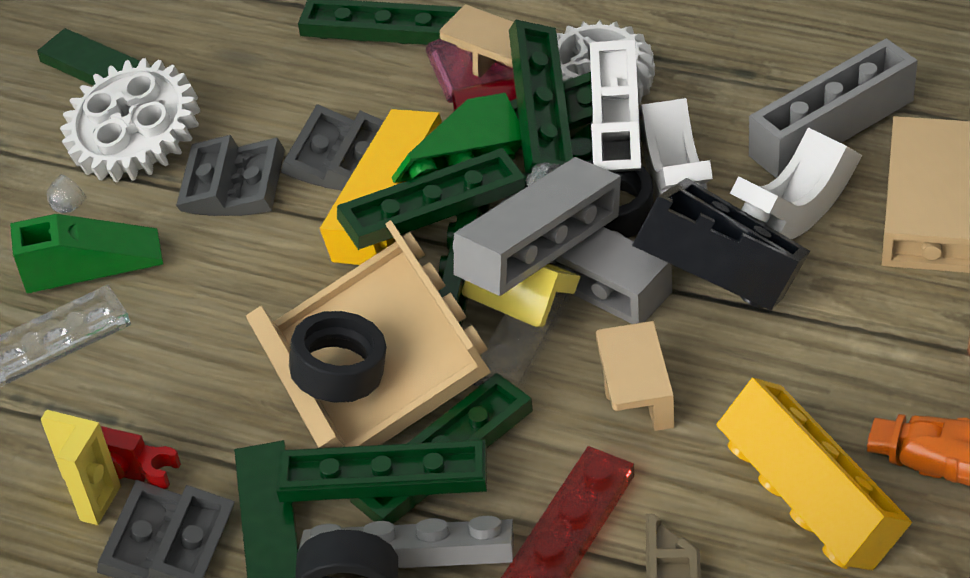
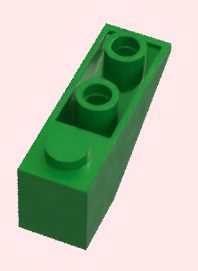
M500 93L467 99L408 153L391 177L393 182L409 181L501 148L504 149L513 161L515 153L522 146L519 120L507 94Z
M52 214L10 223L13 257L26 293L163 264L157 228L63 214Z

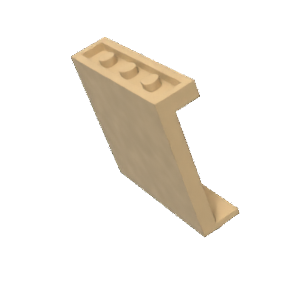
M893 116L881 266L970 273V121Z
M391 220L385 225L396 242L275 321L262 305L245 315L318 448L382 445L491 373L480 356L488 350L473 325L464 330L462 329L459 322L467 318L451 292L443 298L438 291L446 286L431 262L424 266L420 265L418 260L426 256L411 232L401 236ZM323 311H345L358 314L373 322L384 334L387 346L384 371L379 386L364 398L353 402L339 403L315 399L301 391L291 379L289 370L291 338L299 323L308 316ZM339 347L322 348L311 353L313 357L320 361L337 366L353 365L364 361L362 356L355 352Z

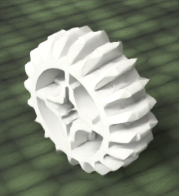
M601 20L595 25H588L583 21L581 27L578 28L567 26L565 34L557 33L563 81L591 72L590 42L635 40L638 102L641 104L642 96L649 94L653 77L655 76V63L651 45L645 42L643 34H634L632 26L620 29L617 21L610 25H603Z

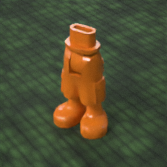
M899 414L896 421L874 418L868 437L867 452L888 455L889 463L898 466L905 465L915 471H919V474L924 476L944 477L953 483L970 486L969 418H957L956 420L932 416H912L909 423H906V415Z

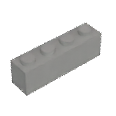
M887 38L749 115L748 156L777 178L789 164L808 128L839 143L846 141L914 101L918 60Z
M577 157L572 158L456 231L453 241L454 275L498 296L503 295L618 217L621 176Z
M514 195L506 197L502 202L506 201ZM605 227L600 228L550 262L555 266L581 276L573 295L631 324L645 322L672 293V266L670 263L633 247L634 241L625 238L619 232L611 231Z

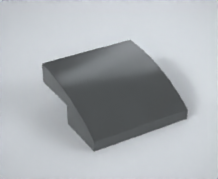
M316 104L283 161L281 173L313 185L342 191L384 121L361 110L355 120H352Z
M231 135L192 144L176 206L181 212L208 216H242L272 211L285 151L284 147L277 137L238 147Z
M136 480L100 556L97 573L112 578H204L232 513L235 501L189 485L185 486L181 495Z

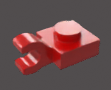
M101 426L119 479L128 478L142 482L146 479L148 484L168 489L170 482L167 473L158 469L164 466L179 469L181 462L175 449L167 446H148L144 444L142 435Z

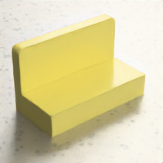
M549 263L501 296L466 280L462 288V295L532 326L543 327L556 292L575 294L581 276Z
M46 410L41 417V422L79 519L83 522L99 525L121 488L100 423Z

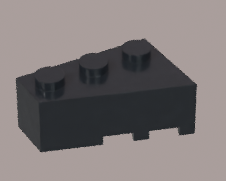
M685 178L657 197L632 244L633 247L739 295L746 303L754 307H765L769 310H772L784 298L810 253L808 249L688 178Z

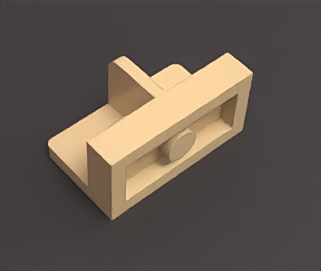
M465 4L440 29L441 40L473 53V75L482 77L495 62L513 68L509 29L514 22Z
M654 321L597 330L596 342L604 372V389L606 398L611 400L613 410L620 411L648 406L654 431L674 428V395Z

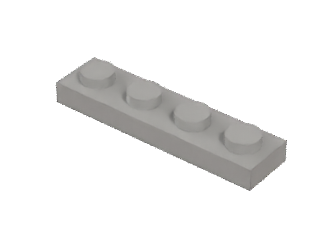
M479 516L465 522H446L442 519L430 518L422 520L417 524L394 525L387 521H375L364 527L341 528L336 524H321L312 529L303 530L299 546L300 549L305 541L320 533L334 530H359L377 535L391 544L398 555V568L513 563V519L500 520L494 516Z

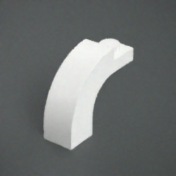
M635 40L590 42L593 164L610 172L641 171Z
M687 99L642 104L639 107L640 132L648 173L652 177L655 198L657 199L660 194L685 178L707 189L706 183L713 179L710 160L699 161L692 136Z
M808 128L789 164L775 180L767 185L757 186L738 176L730 194L745 201L741 209L742 211L789 239H794L808 231L832 207L850 180L862 155L848 146Z

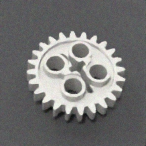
M142 58L137 68H133L130 61L127 60L122 71L117 72L111 65L108 69L109 76L103 78L98 74L93 75L96 84L93 87L81 85L80 89L84 96L82 98H71L69 101L75 110L63 113L67 124L61 126L60 130L65 136L62 143L68 150V154L76 166H81L86 175L94 172L98 180L101 181L110 174L114 182H119L123 173L126 172L133 181L136 180L138 170L143 168L148 175H152L153 164L159 162L164 166L169 165L166 155L169 153L180 155L182 151L178 146L179 141H191L193 138L188 129L198 127L199 125L194 116L200 113V108L196 102L198 96L184 73L179 74L173 64L165 68L161 60H157L150 67L146 58Z

